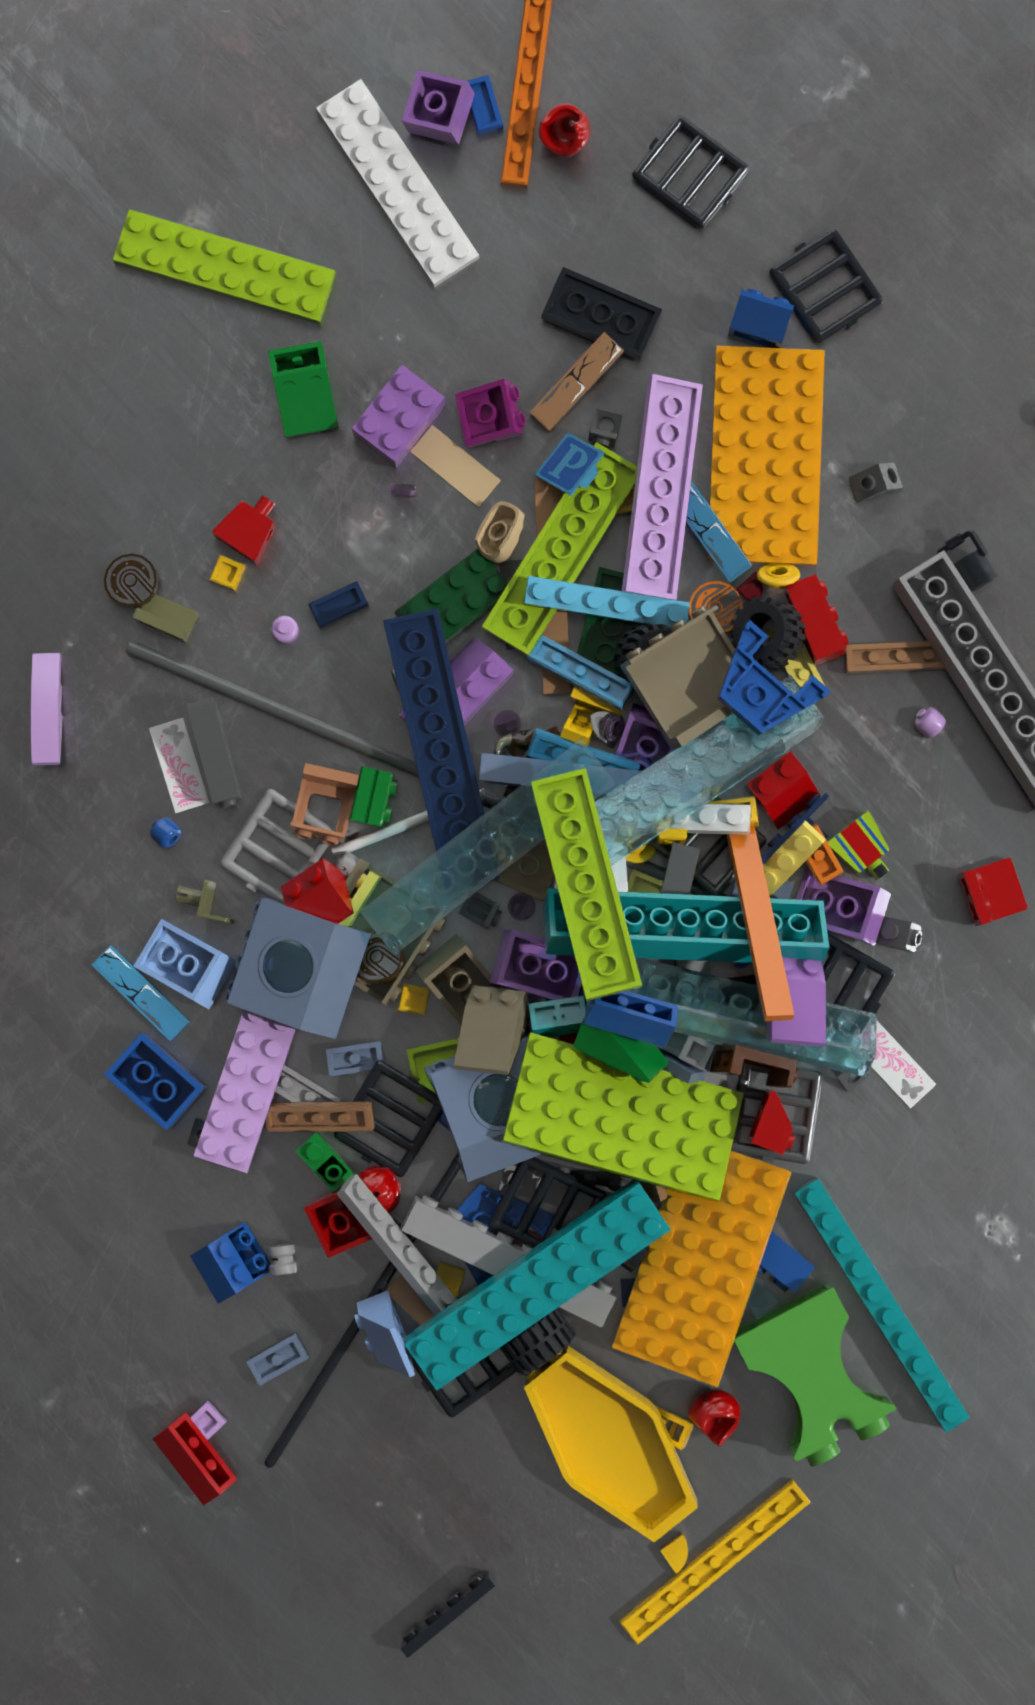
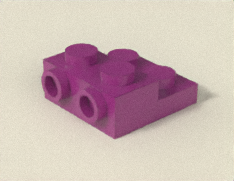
M501 379L455 394L466 447L472 448L494 440L500 442L523 434L522 427L526 426V420L521 410L518 411L516 401L520 400V393L515 384L512 385L511 381Z

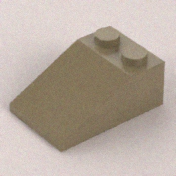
M457 934L415 968L421 979L460 1025H462L465 1005L473 986L501 988L498 985L489 983L491 979L490 973Z
M482 986L472 987L464 1009L454 1069L502 1075L509 1074L530 1018L526 991Z

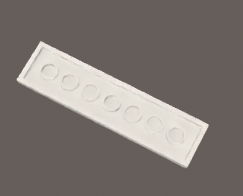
M361 79L316 107L317 113L434 287L479 259V254Z

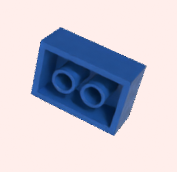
M140 1033L104 1074L165 1130L171 1129L207 1089L201 1081L147 1033Z

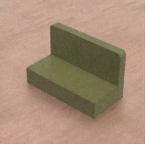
M155 594L151 601L143 605L141 609L136 608L133 618L138 623L186 643L199 614L194 610Z

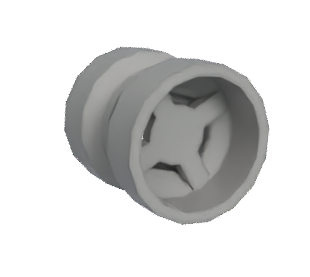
M294 1244L267 1247V1255L271 1258V1265L269 1266L271 1276L297 1272V1264L293 1261L292 1256L295 1253Z

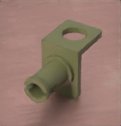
M205 880L202 890L184 886L178 887L177 892L186 894L187 897L176 895V903L197 906V916L234 924L232 919L210 915L216 887L215 882Z

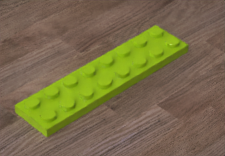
M130 209L128 210L113 257V261L116 264L318 324L321 323L336 275V271Z
M598 442L595 443L594 447L605 454L596 464L597 476L587 488L579 486L572 496L564 493L482 625V629L525 655L530 654L557 611L556 609L523 604L527 577L533 576L574 583L635 485L637 466Z
M586 768L532 781L531 784L586 1001L641 988L642 982Z

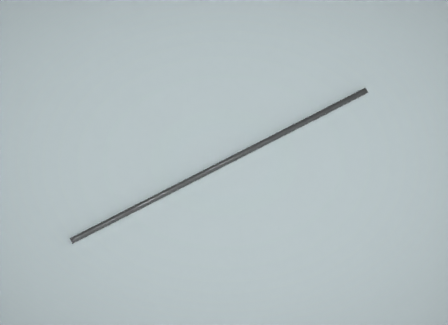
M130 640L126 648V653L419 778L416 762L135 641ZM486 792L488 798L482 800V804L505 814L504 808L507 800ZM626 861V867L663 881L666 868L649 861L636 864ZM692 882L690 893L710 896L695 882ZM829 946L827 953H831L833 948Z

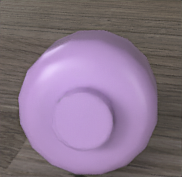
M280 616L271 625L272 636L280 644H290L298 637V625L289 616Z
M933 707L923 708L916 714L915 727L926 738L936 736L946 724L944 716Z

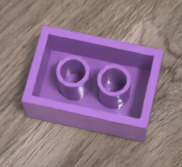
M401 365L352 427L353 435L397 468L446 406L445 397L405 366Z
M515 930L503 931L489 983L512 990L526 991L529 995L548 1000L578 996L582 981L574 955L546 954L545 939Z

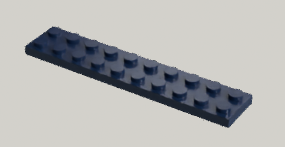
M438 608L383 620L445 891L498 880L499 874Z

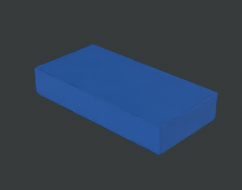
M489 75L468 80L467 82H469L475 93L470 111L477 135L503 129V122Z

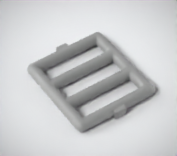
M269 789L221 859L220 865L247 883L246 887L252 891H259L265 896L284 904L281 892L233 862L242 848L289 879H292L320 860L329 845L322 843V839H320L316 846L312 848L266 818L264 814L272 802L293 816L296 807L295 803L275 790ZM307 808L304 819L305 824L335 831L332 827L310 814V810ZM257 825L307 857L299 871L248 839Z

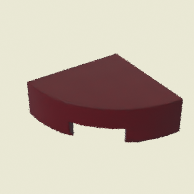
M756 571L736 589L745 601L751 602V598L754 597L762 598L763 586L762 582L757 578Z

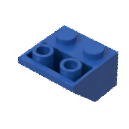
M755 289L741 290L728 336L768 348H780L794 305L789 304L788 300L781 297H774L773 299L765 297L762 292Z
M246 1222L190 1255L218 1304L268 1274L269 1266L271 1265Z

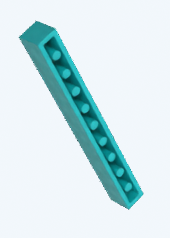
M813 1177L791 1191L940 1427L947 1433L969 1419L970 1417L820 1180L817 1177Z

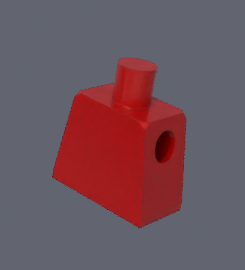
M263 495L254 507L241 501L213 529L212 533L215 538L258 566L276 528L274 521L267 517L275 504Z

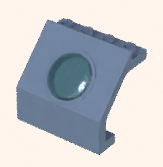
M260 895L259 901L255 903L253 908L251 925L244 935L245 943L242 952L238 955L235 962L236 970L233 979L227 986V1003L302 1031L336 1039L371 934L354 926L348 927L286 906L270 897Z
M528 1029L523 1034L508 1075L454 1069L455 1056L424 1067L426 1076L439 1099L459 1155L457 1158L458 1164L467 1182L543 1154L502 1142L528 1035L530 1034Z

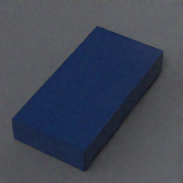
M358 581L308 604L320 630L369 607Z

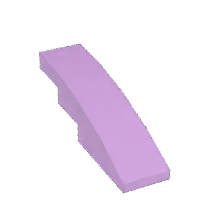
M60 653L32 654L31 759L33 766L60 765L63 721L61 713L62 685L60 682L62 658Z

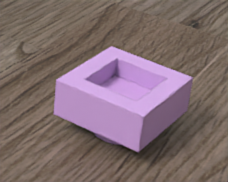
M209 1401L190 1417L207 1440L227 1422Z

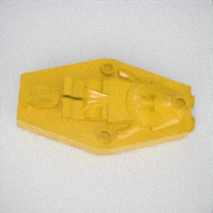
M567 1346L541 1368L525 1375L527 1378L524 1384L525 1392L562 1476L573 1489L652 1542H656L698 1508L694 1490L661 1415L651 1400L570 1346Z

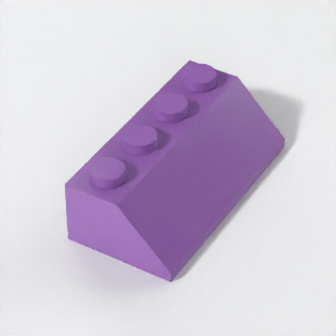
M475 636L450 661L464 725L514 675V670ZM403 710V711L399 714V716H400L404 721H406L405 714H404V710Z

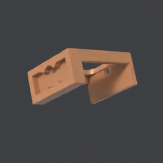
M305 763L290 832L295 833V837L304 840H310L313 837L322 839V843L331 846H337L338 843L344 844L359 775ZM315 794L341 801L336 831L303 824L311 795Z

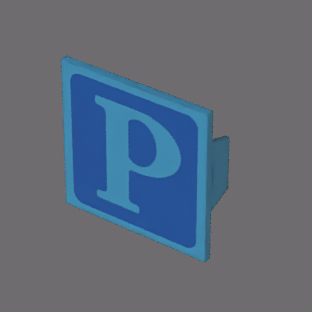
M567 432L534 475L572 496L579 486L587 488L597 476L596 464L605 453Z

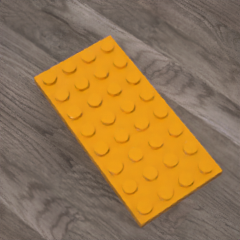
M716 345L710 507L751 564L817 565L825 350ZM708 553L707 562H715Z
M731 1151L720 1201L715 1202L667 1188L668 1198L663 1200L659 1212L671 1230L648 1245L650 1248L642 1259L612 1348L718 1387L792 1172Z

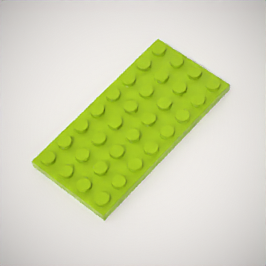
M530 1032L502 1142L711 1201H720L744 1093L700 1080L688 1084L665 1070H662L650 1083L634 1080L628 1073L609 1068L601 1060L584 1056L580 1050L573 1047V1044Z

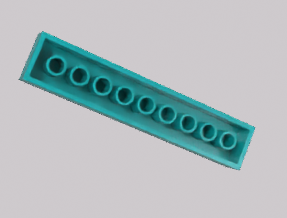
M548 888L543 905L545 953L575 956L558 889ZM618 892L635 958L752 963L739 897ZM770 898L782 957L818 960L823 963L829 950L824 902L818 900Z
M633 1179L404 1337V1344L437 1391L671 1229L639 1181Z

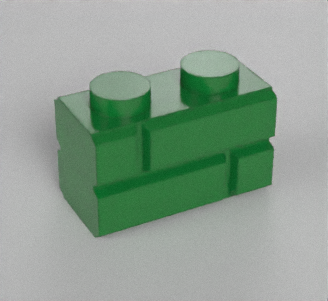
M361 766L349 819L351 822L377 828H383L384 823L389 824L392 807H388L390 796L395 797L398 781L394 780V773Z

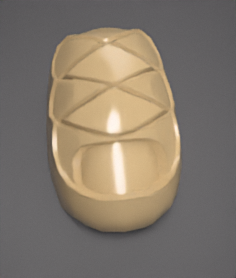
M500 501L491 508L481 523L474 541L482 556L489 561L496 563L506 561L516 547L523 529L525 514L518 507L511 503Z

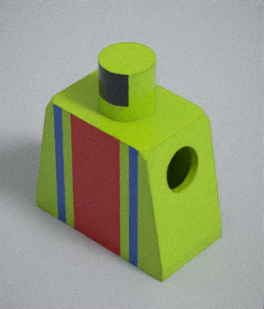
M869 811L865 812L828 841L834 855L856 875L867 868L877 881L890 871L880 859L881 856L889 851V847Z

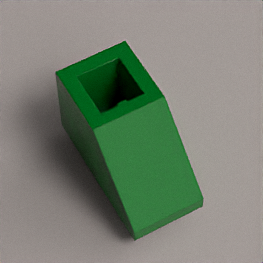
M316 1132L295 1151L332 1192L337 1190L348 1177L354 1174L339 1153L320 1132Z

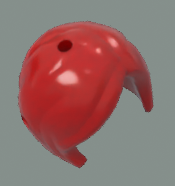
M568 103L557 105L549 110L542 122H540L538 129L539 139L545 148L551 153L562 157H571L584 148L591 132L590 122L586 114L576 106Z
M371 1166L361 1172L359 1178L373 1195L375 1192H379V1195L375 1197L388 1214L394 1211L400 1202L401 1185L395 1173L391 1169L382 1166Z
M712 1389L700 1394L693 1401L689 1408L688 1416L714 1444L721 1447L738 1427L741 1408L738 1401L729 1392L722 1389Z

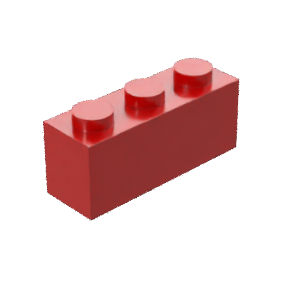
M814 574L793 584L786 585L784 594L788 604L793 605L796 608L795 611L801 613L802 618L800 621L805 623L806 629L802 630V633L806 634L804 643L814 665L817 666L844 656L849 641L845 631H839L836 623L839 618L834 605L829 606L826 596L829 594L823 580L819 581L817 575Z
M184 1413L170 1423L152 1439L203 1506L219 1496L237 1480L187 1413Z

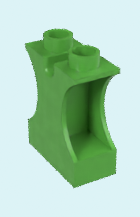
M828 1282L739 1327L734 1340V1344L749 1370L773 1376L791 1392L796 1407L797 1421L795 1433L788 1449L796 1462L806 1457L811 1467L825 1463L840 1453L836 1443L838 1437L834 1431V1423L838 1419H845L851 1429L856 1431L860 1440H867L885 1431L890 1426L885 1415L897 1410L895 1405L886 1396L874 1395L858 1388L847 1376L841 1359L840 1345L842 1333L849 1316L834 1287Z

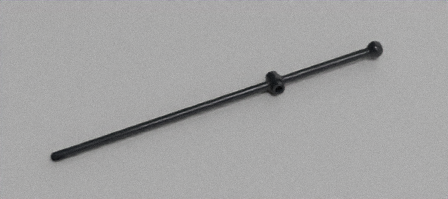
M496 1090L489 1092L486 1097L487 1106L480 1118L489 1124L496 1111H501L506 1107L507 1097ZM458 1153L430 1198L437 1202L441 1201L460 1170L457 1160L459 1157ZM406 1234L408 1239L414 1244L417 1238ZM391 1261L387 1264L367 1298L384 1292L397 1271V1268ZM355 1317L265 1459L264 1463L267 1468H272L276 1464L359 1332Z

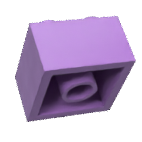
M417 70L401 121L409 133L459 145L475 93L467 81Z

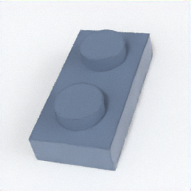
M381 1041L326 1049L329 1077L371 1071L376 1061H384Z
M295 1333L250 1358L246 1363L258 1385L261 1386L307 1360L309 1356Z

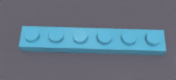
M533 576L527 577L523 603L647 625L665 624L668 625V628L682 619L686 623L690 606L689 602L624 593L617 590Z

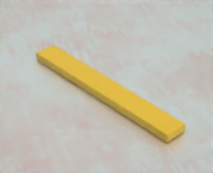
M791 1479L619 1620L620 1624L638 1645L810 1504V1500L794 1480Z

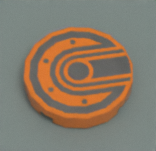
M710 581L700 585L693 592L689 601L688 615L691 620L693 619L691 613L705 605L709 609L717 605L718 609L713 614L726 634L734 627L730 625L731 620H736L737 615H735L737 609L742 610V600L739 593L731 585L721 581Z

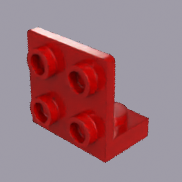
M1011 858L958 874L975 926L1028 909Z

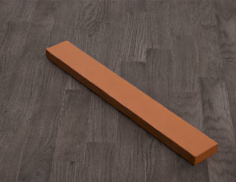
M525 0L501 185L528 187L552 0Z
M750 826L749 835H726L764 1021L793 1020L794 1010L755 826Z

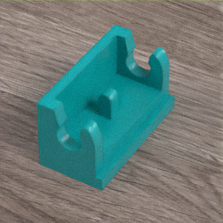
M584 995L529 1004L533 1033L548 1038L578 1033L586 1011Z

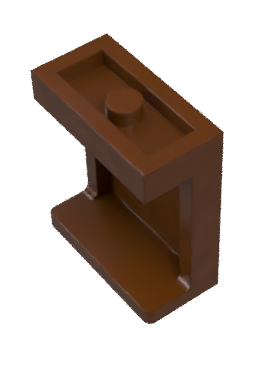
M716 1045L710 1072L720 1075H740L744 1063L768 1070L766 1086L791 1088L798 1076V1068L796 1067L798 1060L739 1045Z

